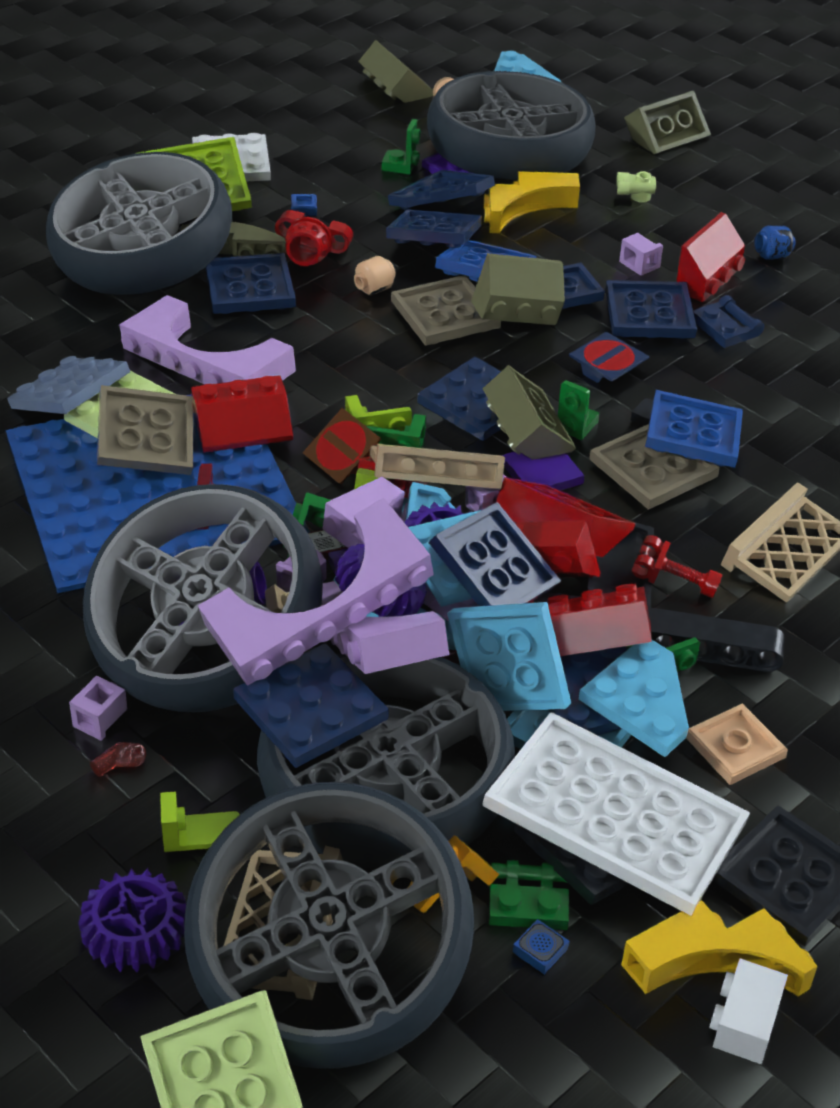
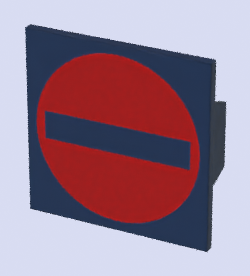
M608 332L601 334L569 354L571 358L581 363L583 375L596 383H599L602 377L614 381L649 359L648 355Z

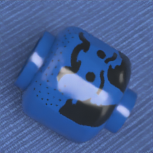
M768 225L757 233L754 245L755 250L763 259L784 260L794 250L796 240L788 227Z

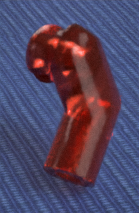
M120 742L92 760L90 767L99 777L114 767L135 768L142 765L145 761L146 750L139 743Z

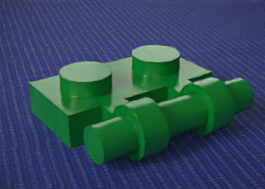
M507 860L506 864L491 863V867L499 873L496 879H506V885L491 884L489 925L529 928L538 919L551 929L568 930L569 889L553 888V882H567L554 870L552 865L546 862H541V866L520 865L518 860ZM518 880L540 881V887L519 886Z

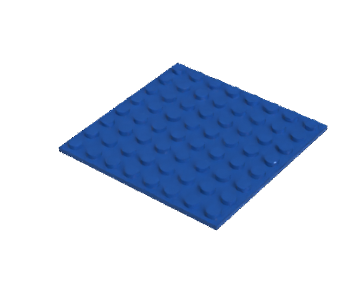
M194 417L193 469L191 475L97 465L98 438L68 423L64 419L50 420L45 423L6 430L57 593L84 588L94 559L116 527L130 514L151 500L181 488L196 486L201 463L213 465L214 484L239 486L256 491L279 503L292 515L296 506V502L267 444L203 453ZM304 521L303 527L307 533H310L309 528L306 522ZM229 524L211 525L209 530L195 529L175 537L158 549L174 557L191 548L213 546ZM275 537L269 546L281 544V542Z

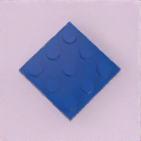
M468 240L461 247H450L439 255L436 259L435 268L444 270V273L448 275L463 274L469 276L470 280L478 281L487 253L537 258V256Z
M656 390L645 447L652 448L657 452H669L682 455L687 459H699L712 462L718 466L735 468L739 454L743 409Z

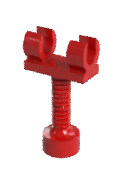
M654 535L645 537L640 549V555L637 556L631 570L636 577L640 579L649 578L648 582L654 584L659 571L664 570L674 575L677 574V577L686 578L689 582H695V584L700 586L701 594L711 598L714 597L723 574L711 569L708 573L702 574V572L692 570V568L683 567L680 563H674L673 560H668L666 557L670 542L665 541L663 543L660 538Z

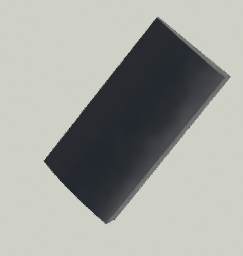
M636 523L634 530L604 557L596 556L600 576L581 577L580 597H582V592L601 589L603 594L615 592L616 587L620 585L636 584L637 588L644 587L647 606L651 607L652 583L648 582L649 578L640 579L636 577L631 570L637 556L640 555V549L645 537L654 535V528Z

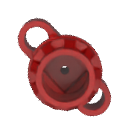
M294 210L283 212L275 224L276 234L285 238V248L289 258L300 266L315 265L321 262L329 252H345L353 239V231L345 223L332 220L329 227H327L322 221L313 217H304L305 213ZM283 222L291 223L289 229L284 226ZM334 235L342 236L345 242H338Z

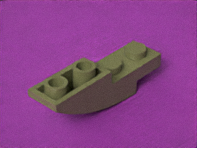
M238 222L231 223L229 236L219 254H233V257L285 253L287 261L284 237L266 229ZM182 224L181 231L189 225Z

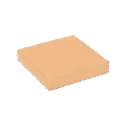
M743 703L689 728L686 737L729 785L786 758L788 749Z

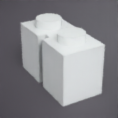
M740 958L735 974L727 971L720 995L727 997L725 1007L716 1004L709 1027L717 1031L713 1047L762 1064L788 975Z

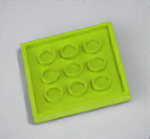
M234 137L145 151L177 153L199 160L213 170L224 184L231 200L232 211L252 208L250 193Z

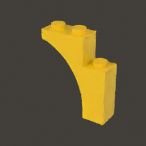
M518 172V181H513V184H495V186L489 188V194H484L483 209H485L484 223H489V233H500L510 221L533 211L551 208H578L580 191L578 173Z
M702 900L699 901L691 916L681 911L627 940L621 964L645 994L670 981L689 975L727 971L735 973L741 958L787 974L784 988L796 996H800L810 990L817 970V965L814 963L809 952L800 948L787 934L783 924L775 920L764 908L735 925L726 928L722 918L716 912H712Z

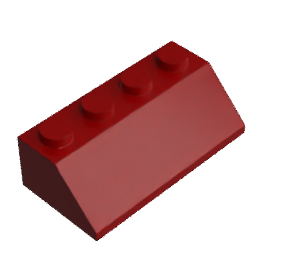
M504 477L496 501L513 522L586 521L595 555L599 557H604L634 530L636 524L546 484Z

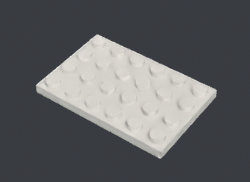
M550 712L487 791L482 803L484 807L690 916L739 836L750 812Z

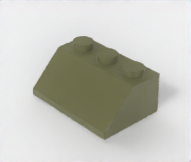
M377 40L373 42L358 61L365 67L363 72L374 80L380 88L385 89L384 92L394 100L398 97L404 103L433 96V89Z
M694 90L638 108L624 117L632 140L652 154H657L711 135Z
M487 253L471 302L482 319L556 325L565 302L563 263L559 260Z
M508 365L482 388L488 398L486 404L498 416L497 424L508 435V445L516 454L520 455L523 453L534 460L570 453L576 449L543 389Z

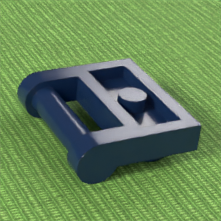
M729 295L723 296L717 303L693 310L696 325L723 348L755 338L765 328L764 323L759 319L750 317L735 304V300ZM726 313H729L730 315H732L735 319H737V320H738L741 324H743L745 327H742L741 325H739L736 321H734V320H733L730 316H728Z

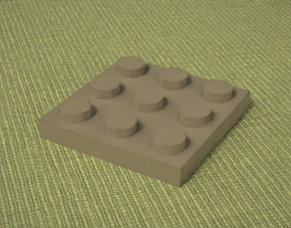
M466 275L391 292L392 303L425 346L501 327V321L486 320L480 317L471 302L476 287Z
M101 385L99 393L97 465L191 475L193 469V396Z
M649 424L590 451V460L648 510L718 477L719 467L712 462L687 459L682 455L657 452L652 448L645 447Z

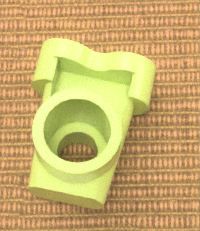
M641 171L633 175L626 172H618V195L631 194V198L634 201L648 202L651 199V194H655L656 178L652 177L650 173Z

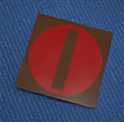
M341 408L303 451V454L342 485L350 474H357L359 459L370 456L371 446H376L381 438L344 408Z

